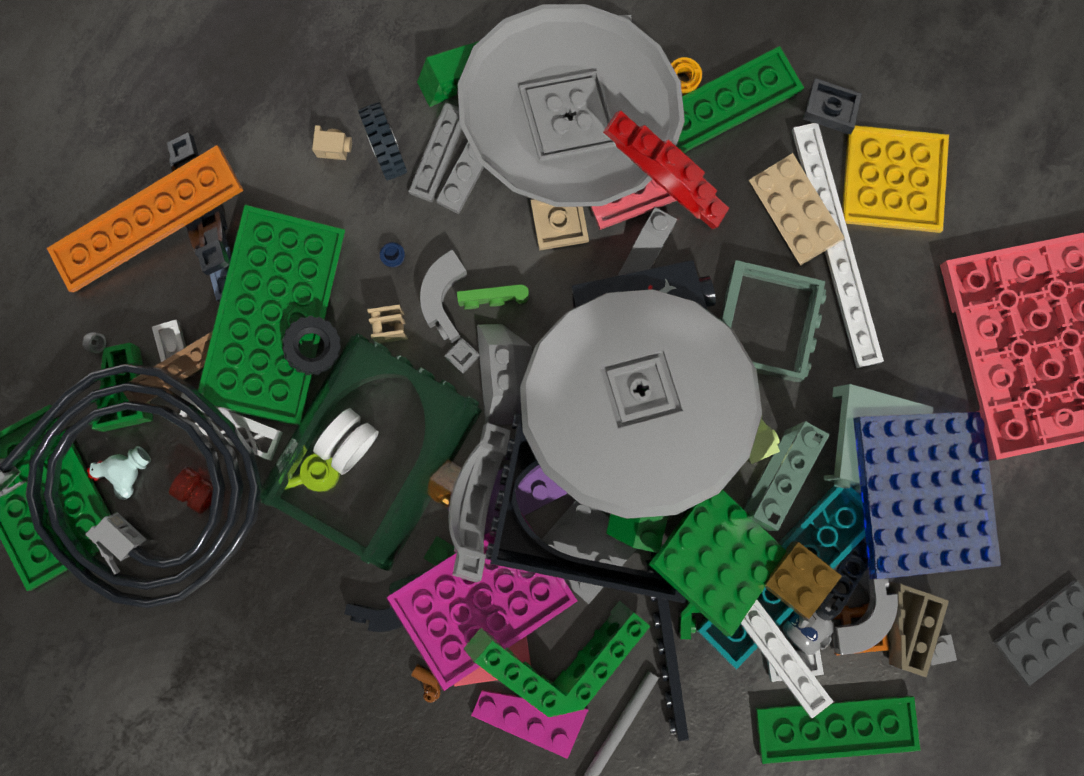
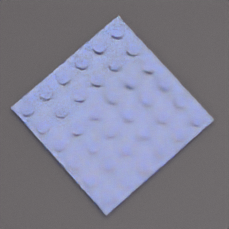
M980 412L863 416L853 418L870 579H886L1001 566L988 448L984 432L985 423L981 418Z

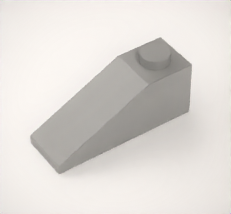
M655 207L618 276L651 269L672 232L677 219Z

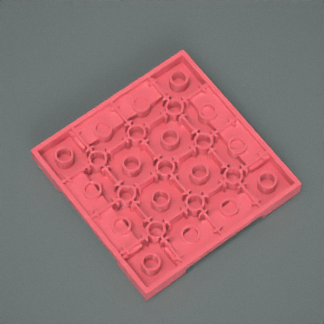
M1084 233L961 257L942 263L940 267L951 311L957 315L980 406L977 414L989 461L1084 442Z

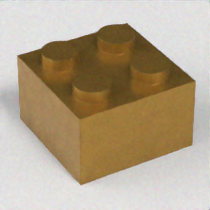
M791 542L786 549L787 552L764 585L767 590L801 617L810 619L842 576L801 543Z

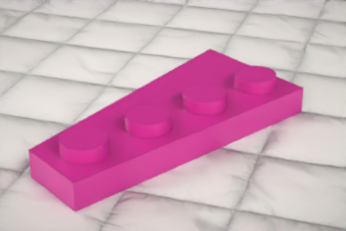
M482 690L471 716L568 759L589 709L585 708L576 712L547 717L522 697Z

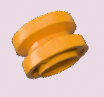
M682 57L674 60L671 65L676 74L683 73L689 77V81H681L682 96L698 88L702 79V70L699 64L691 58Z

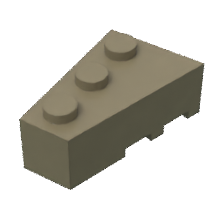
M889 582L888 593L897 594L898 597L896 617L888 632L889 665L927 677L949 600L903 584Z

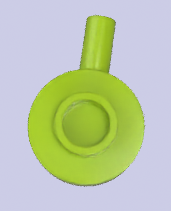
M315 453L303 461L300 474L282 480V485L286 490L304 484L310 490L324 492L336 485L340 473L331 467L332 458L323 460Z

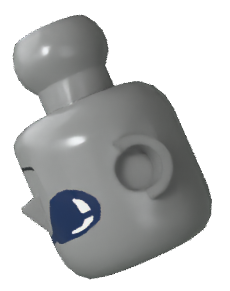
M831 598L826 603L825 609L827 611L831 610L830 607L835 599ZM794 611L789 618H786L782 632L799 650H802L807 655H812L819 649L824 650L830 644L835 626L832 620H823L816 612H814L810 619H807Z

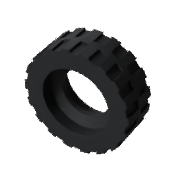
M302 317L290 324V327L286 330L282 350L284 358L291 368L293 367L297 372L305 373V375H319L321 372L328 371L335 364L340 353L341 340L336 328H333L329 321H325L321 317ZM306 334H317L323 339L325 347L320 356L307 358L299 351V341Z

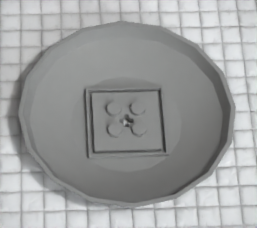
M542 4L503 19L473 47L458 82L459 122L478 162L513 192L554 207L603 206L642 190L652 180L651 177L616 147L615 142L603 133L616 112L621 110L639 127L646 125L662 141L669 139L675 146L685 122L681 81L661 46L627 18L587 4ZM569 112L570 116H573L572 121L565 117V113Z
M653 289L606 293L566 312L535 345L520 386L523 433L543 473L580 504L626 519L677 515L719 494L749 459L762 417L757 369L734 330L699 303ZM638 385H641L643 389L648 388L645 391L644 397H640L639 393L634 394Z

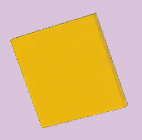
M855 125L851 135L848 134L842 204L845 223L941 233L944 223L949 135Z

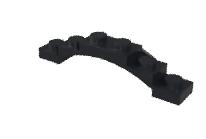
M189 132L167 142L172 172L199 156L194 136ZM220 204L186 225L193 250L199 258L202 272L206 275H210L230 265L225 249L229 245L224 231L228 227Z

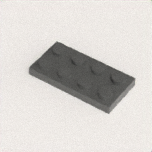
M1073 580L993 642L1025 685H1032L1084 644V588L1078 581Z

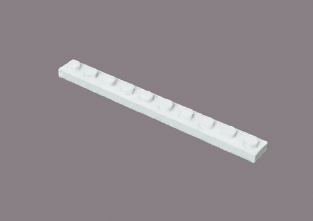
M811 123L794 127L792 134L801 167L845 237V240L826 250L825 255L856 368L882 363L884 360L819 125Z

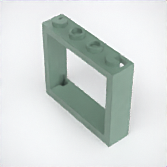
M736 260L731 267L720 320L730 328L743 276L811 292L794 371L753 362L757 373L798 383L801 382L805 377H808L809 370L811 369V363L808 362L810 352L813 353L816 347L817 338L813 336L815 328H819L822 319L819 309L820 304H824L827 296L824 289L825 281Z
M806 421L785 430L778 444L780 452L770 457L743 507V510L749 514L747 518L759 524L765 531H778L830 434ZM772 513L779 516L776 524L768 521Z

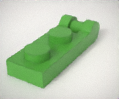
M512 285L458 291L457 298L459 306H464V309L479 308V304L489 303V306H502L504 301L513 300L518 304H525L529 300V291L524 285Z

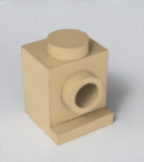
M315 125L312 150L317 158L346 160L347 152L352 150V138L346 137L345 133L338 129L323 131L321 126Z

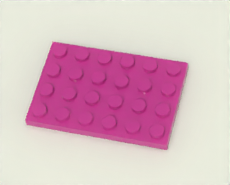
M490 532L484 535V554L487 552L488 543L493 544L494 537L489 536ZM454 554L386 599L442 690L445 691L480 667L464 650V647L480 628L492 635L506 649L576 603L577 599L565 580L490 564V560L485 559L481 581L473 582L452 575L456 554Z

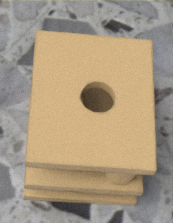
M400 305L367 309L371 316L369 322L373 329L371 338L376 344L408 339L404 332L403 324H405V320L402 317L404 311ZM389 323L390 326H394L395 331L383 333L382 324Z

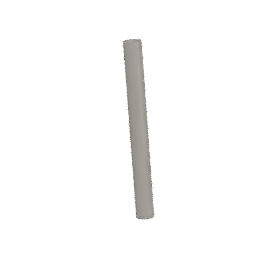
M650 671L646 673L583 776L600 775L658 681V676Z

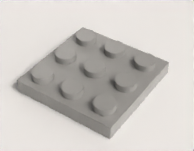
M575 501L541 539L549 546L567 555L622 566L637 549L606 534L609 517L601 510L580 504L578 501ZM564 579L566 584L588 604L603 588L602 586Z

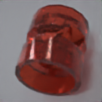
M190 467L184 468L173 481L169 489V495L178 501H187V506L198 514L205 512L211 505L213 492L211 480L207 478L201 480V476L197 471Z

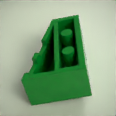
M479 41L426 57L417 83L429 107L458 94V82L473 47Z
M130 342L104 348L101 370L129 363L143 365L140 347ZM126 372L101 378L100 389L127 383L141 374ZM121 392L101 397L96 401L95 405H97L98 409L129 400ZM125 410L100 417L92 424V429L105 432L153 421L152 413Z

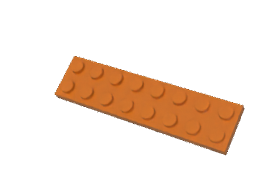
M216 145L49 246L47 250L68 291L74 293L244 190L222 149Z

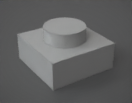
M947 633L938 636L930 665L957 660L951 634Z

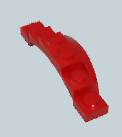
M621 110L616 112L603 133L615 142L616 147L692 215L704 221L711 229L718 228L729 207L715 196L717 190L703 178L705 172L669 139L662 141L646 125L639 127Z

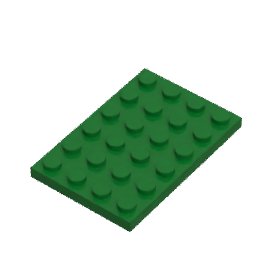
M49 404L0 431V459L6 458L52 405ZM52 425L15 465L20 474L8 487H12L21 481L26 482L0 497V539L27 591L37 588L68 570L54 557L34 530L26 499L30 460ZM66 429L60 434L44 462L40 494L47 521L51 528L52 525L44 498L48 460ZM72 444L62 461L58 493L67 525L83 547L94 556L100 550L85 534L93 526L98 525L104 517L111 514L92 478L88 477L87 468L76 447Z

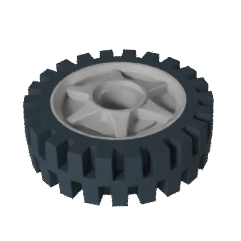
M380 102L359 109L358 112L365 127L367 138L386 181L408 173L399 152V146L391 126L387 122Z

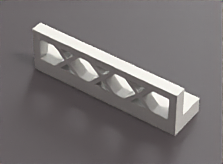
M182 393L181 397L183 399L195 405L202 413H204L192 400H190L184 393ZM217 408L235 424L236 428L243 427L246 429L249 436L246 442H251L255 455L272 460L283 432L228 410ZM181 410L180 415L186 418L187 414ZM199 427V429L201 430V432H202L203 434L207 435V433L205 432V430H203L201 427ZM251 431L258 433V435L253 437ZM264 436L273 439L267 453L258 450L255 440ZM225 437L230 445L235 446L229 438Z

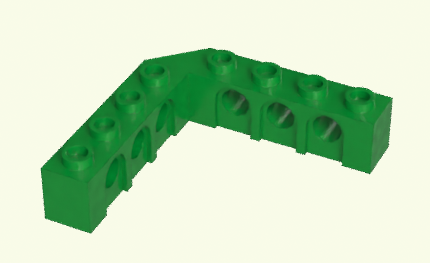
M619 601L601 628L595 630L593 638L582 651H578L576 659L566 671L563 670L554 682L544 675L540 676L526 661L524 663L521 662L509 648L504 649L492 635L482 628L464 647V650L477 665L547 717H554L584 710L650 628V625Z

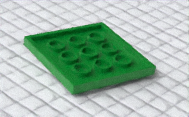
M721 490L719 494L691 507L649 565L725 636H733L765 588L764 584L787 551L759 524L747 518L749 514L724 490Z

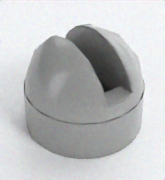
M92 332L87 333L83 337L82 345L85 350L92 353H100L104 350L106 346L104 335ZM92 340H96V345L91 344Z

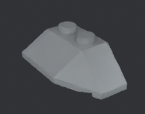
M503 324L477 325L485 424H512L514 414H520L521 411L520 386L532 356V346Z

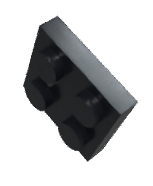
M815 78L810 89L803 119L851 135L855 128L862 93Z

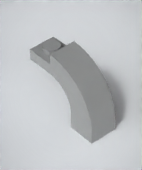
M453 250L444 254L429 268L423 279L420 292L421 309L429 327L432 328L439 323L440 326L436 327L444 340L449 338L452 344L458 341L460 336L444 312L443 302L450 287L468 276L466 269Z
M870 568L866 570L869 591L868 608L865 614L856 622L835 625L834 633L832 634L835 653L846 655L865 651L878 644L891 629L897 613L898 597L897 594L886 593V589L889 588V580L887 574L883 572V568Z

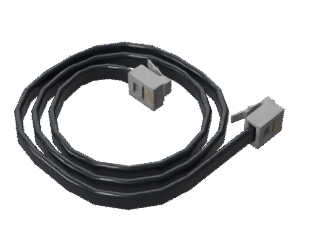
M129 363L91 372L64 392L6 458L0 459L1 497L26 482L21 481L12 487H8L20 474L15 465L52 425L31 458L29 465L26 499L34 530L54 557L84 585L113 603L151 608L185 599L211 580L240 549L258 517L262 483L254 451L235 425L195 387L162 368ZM126 372L158 377L192 400L224 430L243 457L250 485L246 519L230 546L204 575L185 589L157 597L121 592L95 576L92 572L111 584L145 590L183 581L211 561L224 546L239 520L244 485L236 453L217 426L195 405L165 387L127 382L94 390L62 414L78 395L101 378ZM125 391L157 395L191 417L205 430L224 456L232 488L227 521L207 552L180 573L154 579L120 574V570L113 560V554L120 561L131 556L143 565L158 568L181 565L204 549L221 520L225 483L218 455L195 423L167 406L138 401H127L94 409L65 431L48 460L44 498L52 528L48 524L40 494L44 462L60 434L77 415L101 397ZM125 410L159 414L185 430L206 459L213 487L209 520L191 549L183 555L166 558L154 556L140 548L147 539L119 513L104 517L98 525L93 526L85 535L97 545L102 557L105 558L109 565L107 566L93 557L83 547L65 521L58 493L62 461L77 435L104 415Z

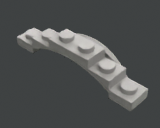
M489 423L483 425L480 443L471 452L460 470L452 491L449 506L450 535L455 546L454 552H457L452 575L473 582H479L482 579L486 554H484V532L487 511L502 458L507 452L510 430Z

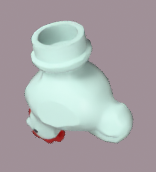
M136 446L128 451V457L116 454L104 461L91 463L87 469L88 477L93 478L95 481L100 477L107 478L113 484L115 496L118 499L126 500L133 494V484L138 477V468L145 469L147 464L151 462V458L142 447Z

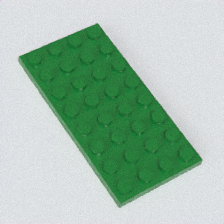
M244 205L198 391L215 407L300 426L312 374L305 375V373H299L288 365L282 350L283 338L290 324L298 321L299 318L313 316L325 319L345 234L344 229ZM310 333L300 339L298 347L303 356L316 358L320 336Z

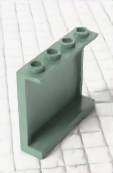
M852 384L833 387L832 398L842 400L834 475H826L823 480L834 482V486L839 488L856 487L855 491L860 493L877 492V497L881 498L898 497L897 501L902 503H914V499H925L933 407Z

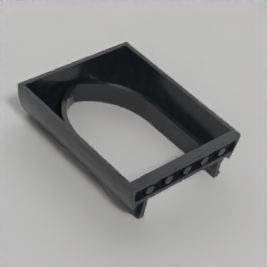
M522 410L520 414L515 413L512 429H516L514 439H509L505 460H509V465L504 464L500 485L504 486V491L499 490L495 504V511H499V516H494L489 536L494 537L493 544L488 543L485 559L490 560V564L685 603L686 598L660 574L567 555L549 546L532 531L521 514L515 492L530 474L541 467L523 433ZM689 509L683 511L682 518L685 516Z

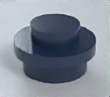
M390 242L381 248L380 259L387 267H398L405 259V251L400 244Z

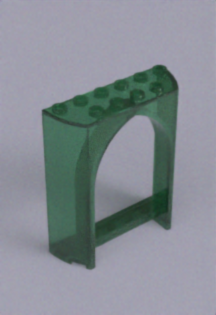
M356 333L355 336L352 335L301 419L300 424L295 429L264 481L260 499L265 505L279 509L360 556V560L368 564L372 563L380 569L390 571L482 410L478 408L479 402L467 395L463 397L456 393L458 390L455 389L454 385L443 379L440 383L435 381V377L431 372L422 367H419L418 370L412 368L414 365L408 359L399 354L393 357L388 348L375 341L372 345L369 343L370 340ZM382 378L409 379L417 390L424 409L425 436L423 446L412 471L368 546L281 497L326 418L345 395L373 380Z

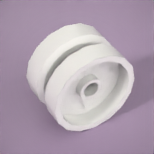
M351 408L343 411L327 427L313 449V452L323 460L332 458L331 467L341 475L347 473L364 456L379 433L369 423L360 425L361 417Z

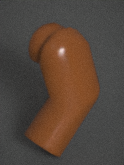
M417 664L411 676L423 682V698L426 702L433 703L440 697V685L431 671Z

